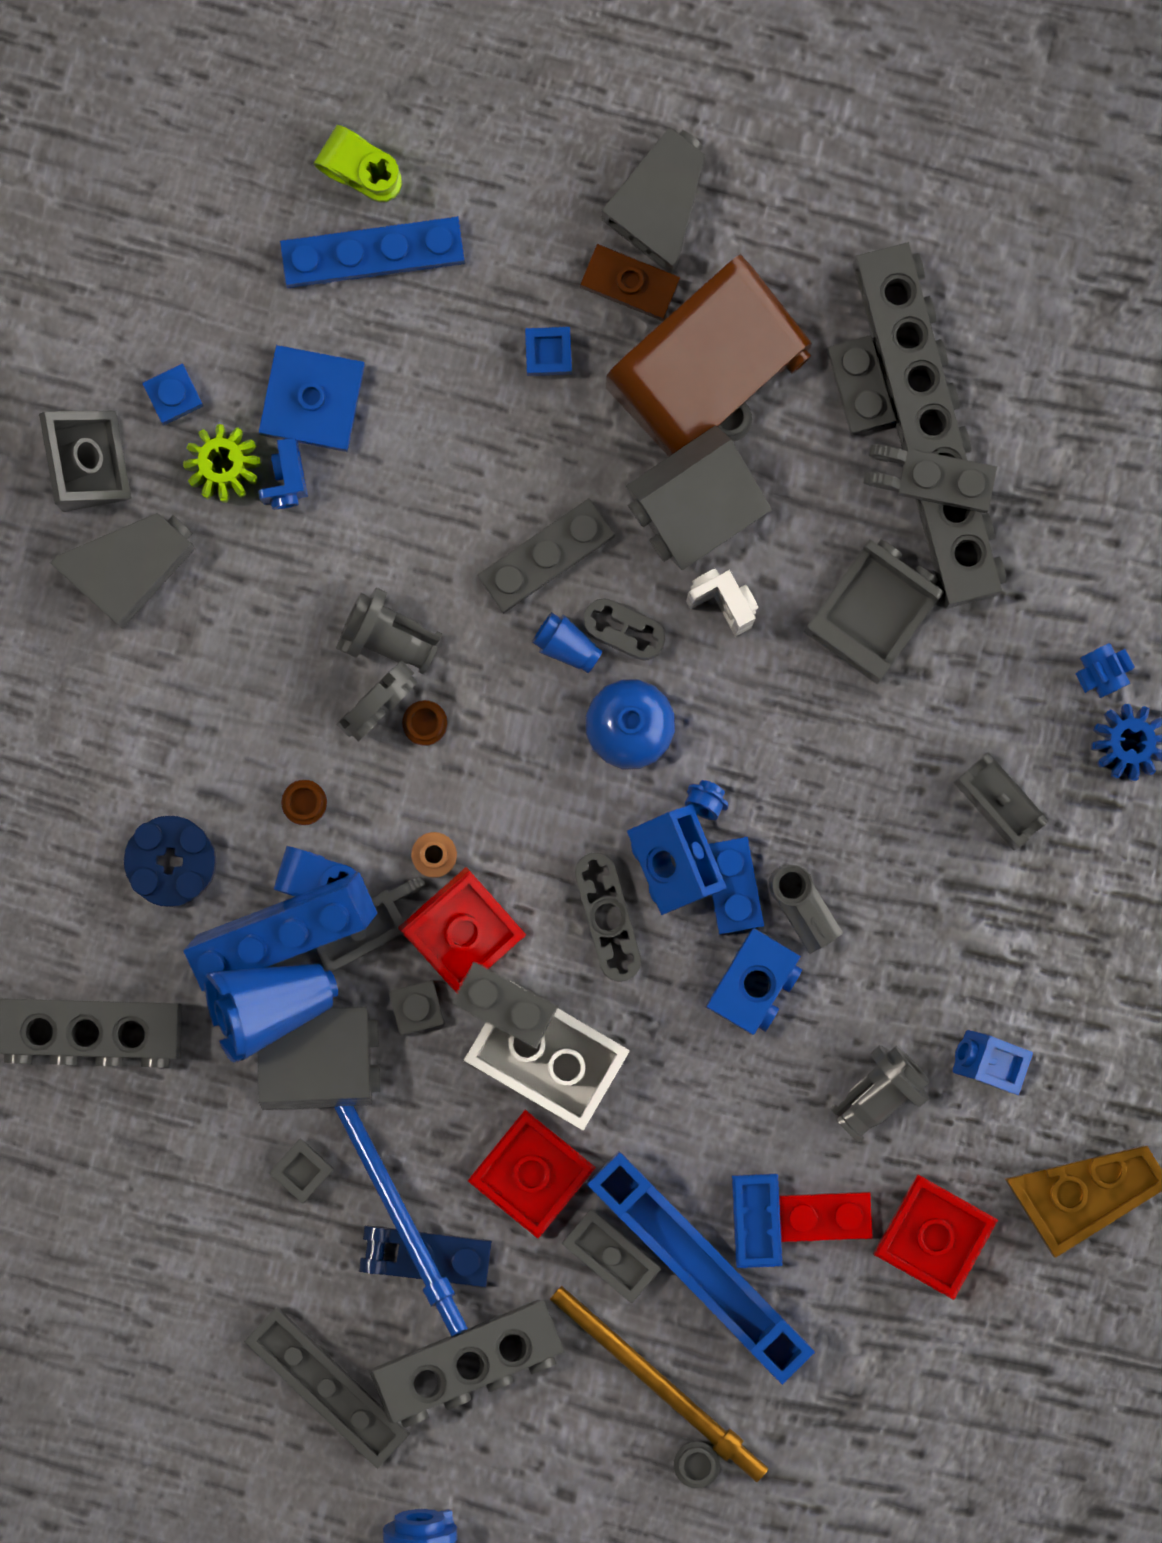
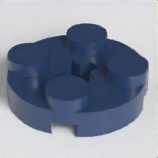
M161 816L143 823L135 830L125 849L124 869L133 890L148 902L164 907H178L186 905L199 897L211 884L216 871V852L205 831L192 821L179 816ZM174 848L175 856L183 858L182 866L174 867L173 874L168 875L165 874L164 866L158 865V857L164 856L167 849Z

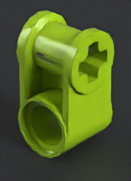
M336 125L313 163L319 171L343 185H348L377 202H388L394 199L400 193L402 187V177L395 159L368 143L355 132L341 125ZM386 170L389 180L380 179L374 184L371 175L373 173L381 175Z

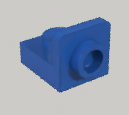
M295 437L277 440L279 453L271 454L276 481L284 480V485L258 490L261 502L264 505L271 504L273 510L298 506L299 498L308 497L300 448Z
M967 1030L963 1040L957 1046L952 1071L960 1076L1019 1095L1034 1052L990 1035Z

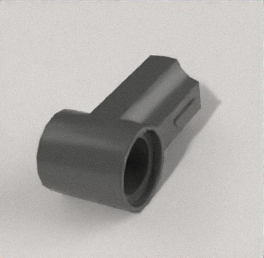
M785 864L777 867L771 873L768 881L770 894L780 905L809 954L823 948L843 934L814 886L811 875L804 868L798 865ZM788 872L796 873L802 881L800 893L793 898L784 897L779 890V881Z

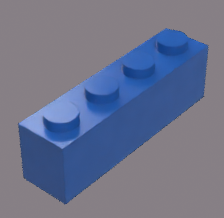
M358 872L202 932L186 946L183 952L201 991H205L204 982L209 980L206 976L209 973L268 967L367 928L378 912Z

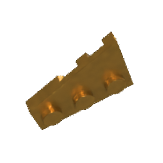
M1145 1145L1005 1179L1050 1253L1055 1258L1162 1192V1169L1148 1146Z

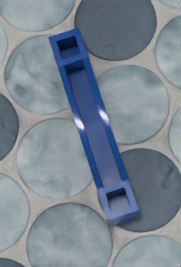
M620 1151L587 1182V1185L684 1282L782 1385L815 1353L812 1347Z

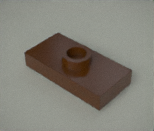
M597 244L581 281L580 288L663 321L680 282V277Z

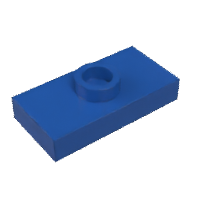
M778 1174L732 1175L736 1268L782 1266Z

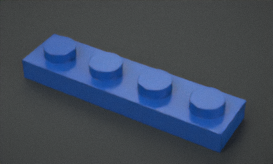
M459 217L280 241L287 288L465 264Z

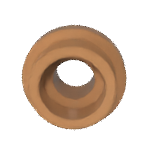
M439 832L426 833L419 837L413 845L411 853L412 862L415 868L424 876L431 878L442 877L453 869L457 860V850L453 841L448 836ZM431 846H437L442 849L443 857L438 863H430L426 860L425 853Z

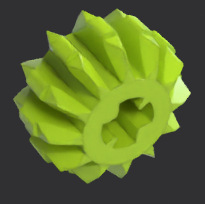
M218 424L215 429L216 438L214 439L210 438L206 430L199 431V436L204 443L202 447L195 443H188L187 450L198 458L184 461L183 467L188 471H197L189 478L188 482L193 488L205 483L202 489V496L205 499H210L216 488H218L220 501L226 503L229 500L228 489L234 488L236 494L242 498L246 495V492L240 482L245 480L250 484L257 483V476L247 469L261 466V459L257 456H247L254 451L256 444L252 439L240 444L243 436L241 429L235 428L227 439L224 425ZM222 454H228V459L233 466L227 472L222 468V473H216L217 469L212 462L216 456L223 459Z

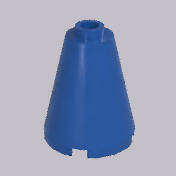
M320 964L215 971L207 974L206 976L209 980L204 982L206 1001L213 1027L219 1025L224 1036H227V1038L219 1040L226 1056L233 1063L248 1058L333 1007V998L338 996V986L332 971H324Z

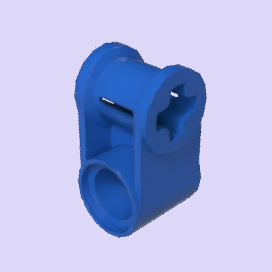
M286 846L273 890L291 896H298L332 883L334 880L342 879L344 874L350 876L358 872L347 865L327 860L323 856Z

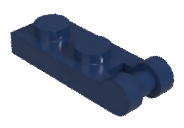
M364 1226L363 1240H367L365 1257L360 1258L359 1272L422 1279L395 1228ZM419 1232L442 1278L447 1277L450 1283L486 1287L492 1240ZM385 1243L399 1244L397 1261L383 1260Z

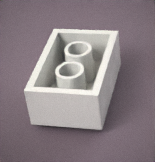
M557 1009L537 1049L486 1022L464 1061L584 1130L630 1050L562 1010Z

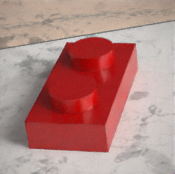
M870 1192L779 1195L781 1242L872 1238Z

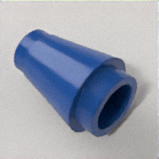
M552 612L542 623L532 641L533 644L540 648L539 653L577 669H582L586 673L592 670L602 654V650L596 647L565 615L558 617Z

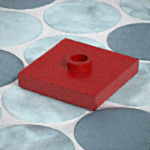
M467 867L398 927L456 993H458L474 962L489 969L526 936L524 931Z
M525 1109L467 1181L539 1239L596 1167Z
M917 1174L874 1250L873 1255L955 1300L998 1219Z

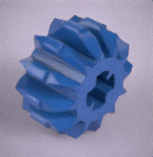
M1131 704L1122 705L1121 718L1115 711L1110 709L1104 714L1110 727L1098 723L1093 728V731L1104 737L1105 740L1091 743V750H1105L1107 754L1097 761V765L1102 768L1111 761L1114 762L1115 765L1111 771V777L1114 779L1120 778L1126 767L1129 780L1131 782L1137 781L1140 775L1139 767L1150 776L1156 772L1155 765L1151 759L1162 762V750L1156 748V745H1162V735H1155L1154 732L1155 729L1162 726V718L1159 717L1149 724L1145 722L1150 710L1146 706L1140 708L1135 718ZM1123 732L1127 736L1133 734L1138 736L1140 743L1135 745V747L1139 748L1137 753L1133 749L1126 752L1122 749L1120 743L1126 740L1121 737Z

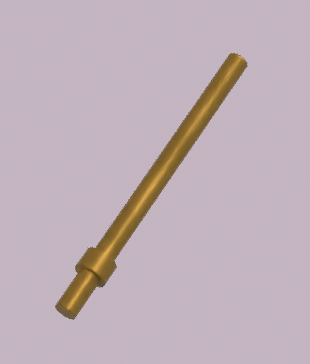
M562 1285L558 1288L550 1300L713 1443V1450L725 1461L731 1459L755 1482H758L766 1474L769 1468L742 1445L744 1440L730 1428L727 1431L723 1429Z

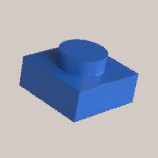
M570 327L525 328L527 376L571 375Z
M183 363L142 383L163 426L204 407Z

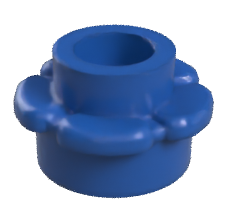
M706 780L700 781L699 785H689L685 806L692 804L696 815L708 820H717L721 810L728 809L729 804L723 799L725 791L720 786Z

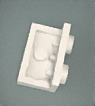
M713 569L692 581L693 585L690 587L692 590L689 591L686 599L690 609L714 597L735 637L751 629L756 619L754 614H756L755 610L758 609V605L747 585L739 587L730 570L719 575L717 569Z

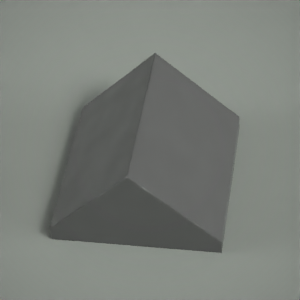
M50 411L39 414L54 502L63 512L131 499L116 411Z

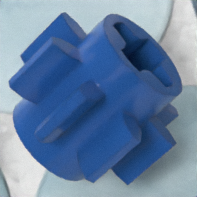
M1108 643L1080 657L1084 669L1075 674L1085 693L1095 688L1099 698H1102L1131 684L1126 673L1134 669L1135 666L1126 648L1115 653L1111 643Z

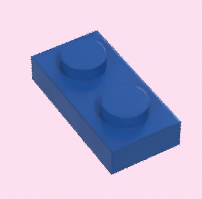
M748 837L710 843V849L727 889L712 895L719 935L764 927Z

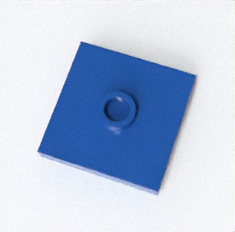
M276 345L258 432L259 435L277 439L295 437L298 443L348 452L365 362Z

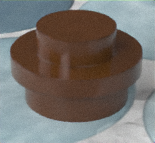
M429 700L417 701L410 705L402 719L403 731L407 738L421 746L433 745L440 741L445 735L448 726L447 716L442 707Z
M298 780L285 789L281 800L282 810L293 823L311 825L319 821L324 815L327 808V797L324 790L317 783L310 780Z

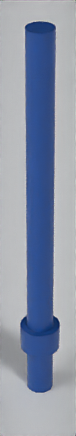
M334 1107L426 1286L422 1291L430 1306H436L451 1337L465 1332L468 1327L452 1298L455 1292L448 1278L441 1277L355 1107Z

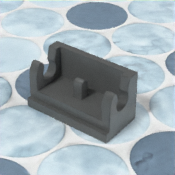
M988 752L953 782L1013 850L1020 848L1036 831L1048 823L1045 815Z

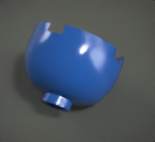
M621 679L604 686L592 699L586 713V736L592 750L606 763L619 769H641L655 763L668 750L675 733V714L668 698L656 686L639 679Z

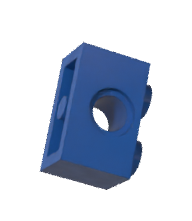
M692 804L667 812L627 830L633 855L640 862L649 884L650 896L657 904L661 915L727 889ZM671 855L675 860L676 868L672 864Z
M755 928L751 929L705 1007L751 1035H754L758 1028L766 1032L779 1011V1008L774 1006L773 1002L781 989L788 993L790 992L803 970L796 966L801 956ZM752 971L764 973L769 980V989L760 998L750 996L744 988L745 977Z

